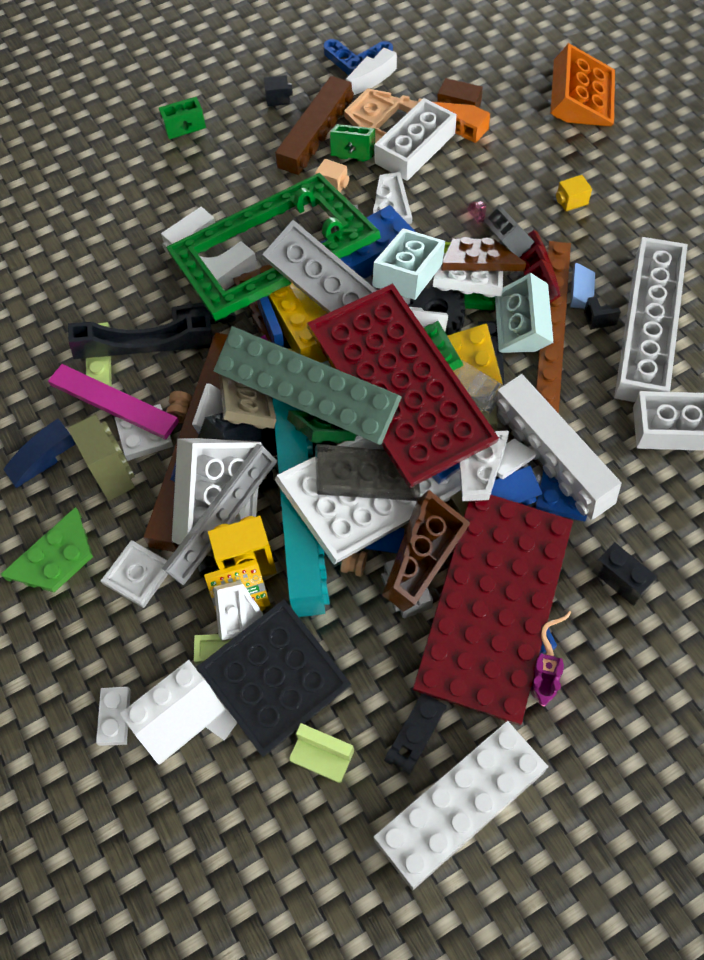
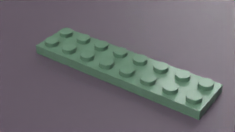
M233 326L213 370L218 374L379 445L383 442L402 398L398 394Z

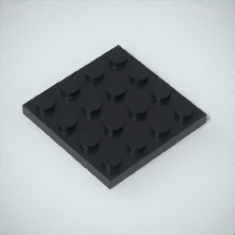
M285 599L197 666L202 676L263 758L295 733L301 723L306 724L352 686Z

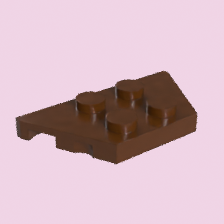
M462 237L461 239H452L443 259L441 270L524 271L526 262L495 239Z

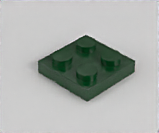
M289 410L287 420L295 426L296 430L307 436V439L311 442L322 443V441L344 443V441H355L356 434L300 410Z

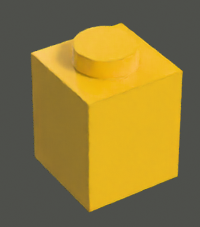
M583 175L560 181L558 191L556 192V200L565 211L589 204L592 188Z

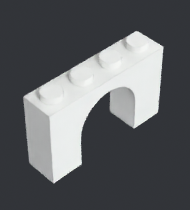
M203 207L198 208L161 233L164 250L168 253L167 246L214 224V217ZM242 241L219 256H200L224 291L234 285L233 278L258 268L255 253Z

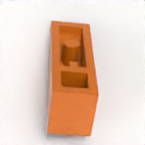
M433 102L457 114L455 134L476 143L489 129L490 113L474 105Z

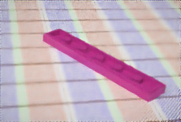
M63 364L60 365L48 380L50 386L164 440L169 437L179 423L177 417Z

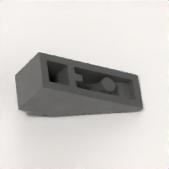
M499 204L483 219L501 241L518 257L525 254L534 243L528 234Z

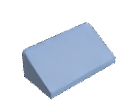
M575 263L572 273L570 307L585 309L587 299L594 297L595 272L581 264Z

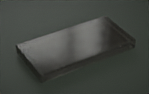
M317 444L315 447L317 495L417 501L421 497L420 484L409 488L384 449Z

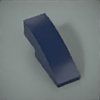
M58 418L23 445L3 470L17 488L58 462L56 456L76 443Z

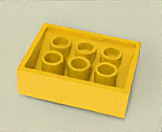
M293 283L271 293L268 298L282 333L291 349L320 363L328 361L307 328L308 322L327 314V312Z

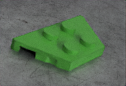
M75 507L0 575L6 581L11 582L13 580L21 582L26 586L41 587L43 590L55 593L93 558L79 510Z

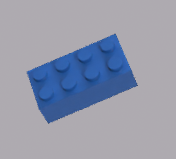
M391 205L366 217L380 231L381 238L340 259L363 279L373 274L374 261L402 229L416 232Z

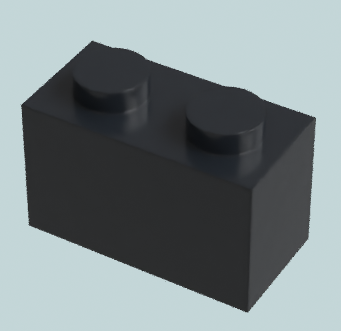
M615 542L597 560L592 570L595 575L633 606L648 592L658 578Z

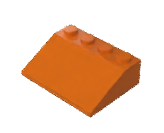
M568 43L554 59L550 114L567 123L611 127L614 124L615 69Z

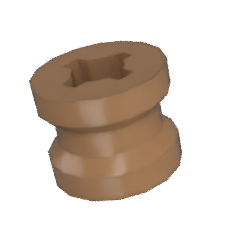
M356 552L343 559L341 562V572L347 573L350 571L354 572L356 576L362 577L368 552Z

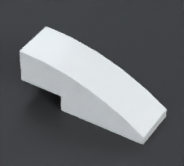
M383 48L374 59L367 56L346 78V81L352 82L354 95L364 92L367 88L370 89L389 77L397 69V53Z

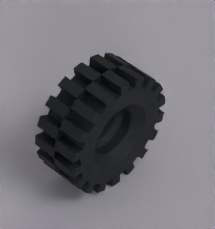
M430 285V289H427L425 286L416 300L410 299L409 307L422 308L424 311L440 309L447 313L448 321L445 331L447 336L460 332L464 325L465 301L463 298L460 299L461 294L458 291L454 294L452 289L442 291Z

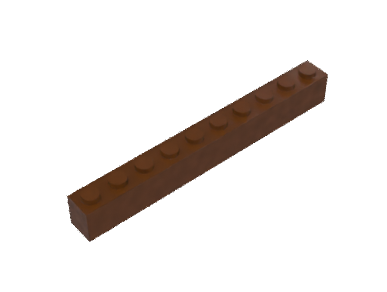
M215 332L178 439L198 438L199 434L192 423L206 384H212L220 390L219 374L213 370L228 334ZM177 443L143 537L149 548L175 552L179 544L172 541L175 482L170 480L176 463Z

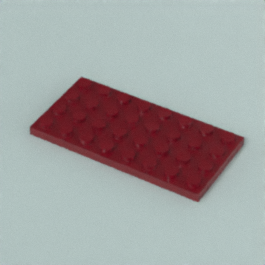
M393 283L307 323L309 332L332 368L402 396L381 445L409 488L498 442V435Z
M490 495L489 500L468 502L464 518L470 524L455 545L412 690L520 726L522 725L535 674L536 661L543 642L541 631L549 619L573 520Z

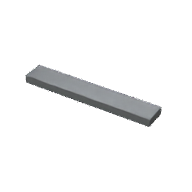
M257 444L162 567L166 573L180 584L184 585L212 549L208 531L221 524L230 525L277 463V460L262 445Z

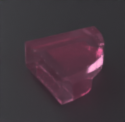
M482 201L470 203L467 209L477 223L483 222L486 214V204Z

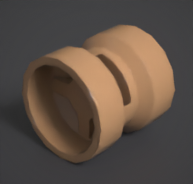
M183 391L170 393L168 401L170 406L167 407L166 412L177 417L179 423H184L193 397Z

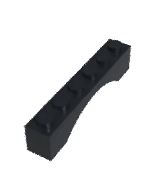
M209 312L185 314L177 320L158 327L135 330L116 329L94 322L68 323V340L73 359L208 348L212 344V331Z

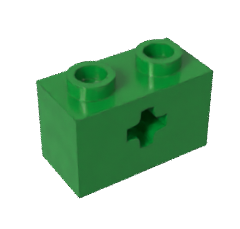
M197 97L159 107L163 127L169 139L206 128L203 111Z
M336 124L330 131L331 156H338L339 159L354 158L364 162L370 160L374 155L375 128Z

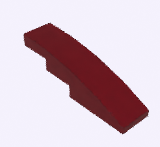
M533 230L528 236L534 243L520 257L526 262L524 274L526 276L532 273L548 284L549 301L552 303L561 296L558 282L540 235L537 231Z

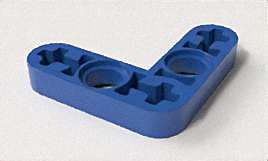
M329 39L324 42V55L346 74L350 75L367 56L374 59L383 48L393 51V45L390 42L383 41L356 56L338 40Z

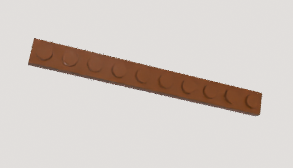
M549 241L547 254L553 266L561 296L550 303L554 343L539 350L536 390L559 414L571 243Z

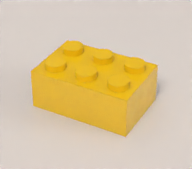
M248 516L241 519L240 522L230 525L221 524L208 531L219 570L257 559L262 577L277 573L261 516Z

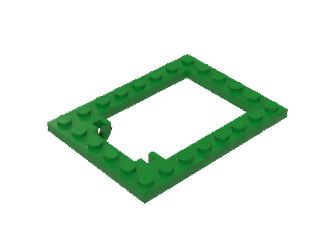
M318 173L166 248L211 316L217 321L263 297L269 296L283 287L289 286L291 282L273 267L224 291L198 253L205 252L219 243H224L229 238L244 233L258 224H263L268 219L281 215L293 207L299 213L305 211L304 206L310 204L312 207L319 205L331 217L323 224L321 233L325 242L321 244L339 259L380 239V231L321 173ZM336 226L337 231L331 234V228Z

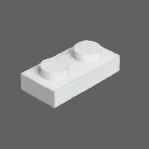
M129 687L101 688L96 744L99 746L127 744L128 725L120 713L130 706L131 689Z

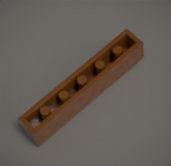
M330 76L275 152L277 168L299 175L303 168L307 167L312 155L316 154L321 142L325 141L328 132L334 128L338 118L343 115L347 105L352 102L354 97L352 82Z

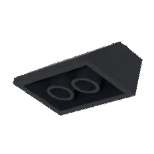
M223 413L205 417L198 438L261 442V445L272 456L277 455L275 429L268 427L261 429L246 423L233 424L228 420H224Z

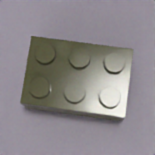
M94 414L68 427L88 468L108 501L135 488L131 480L135 475L106 421L100 423L97 415Z

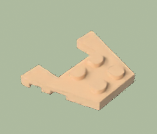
M367 88L344 110V117L353 126L375 128L376 143L386 134V132L379 128L398 109L408 113L422 99L419 98L418 101L410 100L409 96L402 95L398 98L391 96L389 92Z

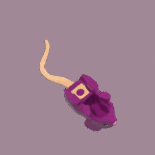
M568 611L561 618L547 622L541 631L546 655L541 653L537 658L534 670V683H532L530 690L531 695L536 698L541 706H546L555 697L557 691L560 690L561 684L559 680L564 670L563 659L554 657L546 631L551 625L566 620L570 616L571 611Z

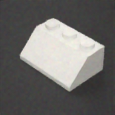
M187 660L122 711L120 715L160 765L227 709L193 664Z

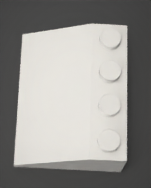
M203 438L177 439L172 529L173 542L179 545L182 543L257 444L261 445V442ZM258 488L230 524L240 522L241 519L248 516L256 517Z

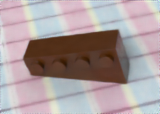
M430 490L425 492L416 501L382 594L403 612L416 605L470 524L468 520Z

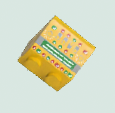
M257 559L204 574L215 610L214 586L241 581L261 611L265 610L266 606L271 605Z

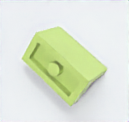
M301 723L296 733L298 740L289 758L290 761L341 783L354 753L353 745Z

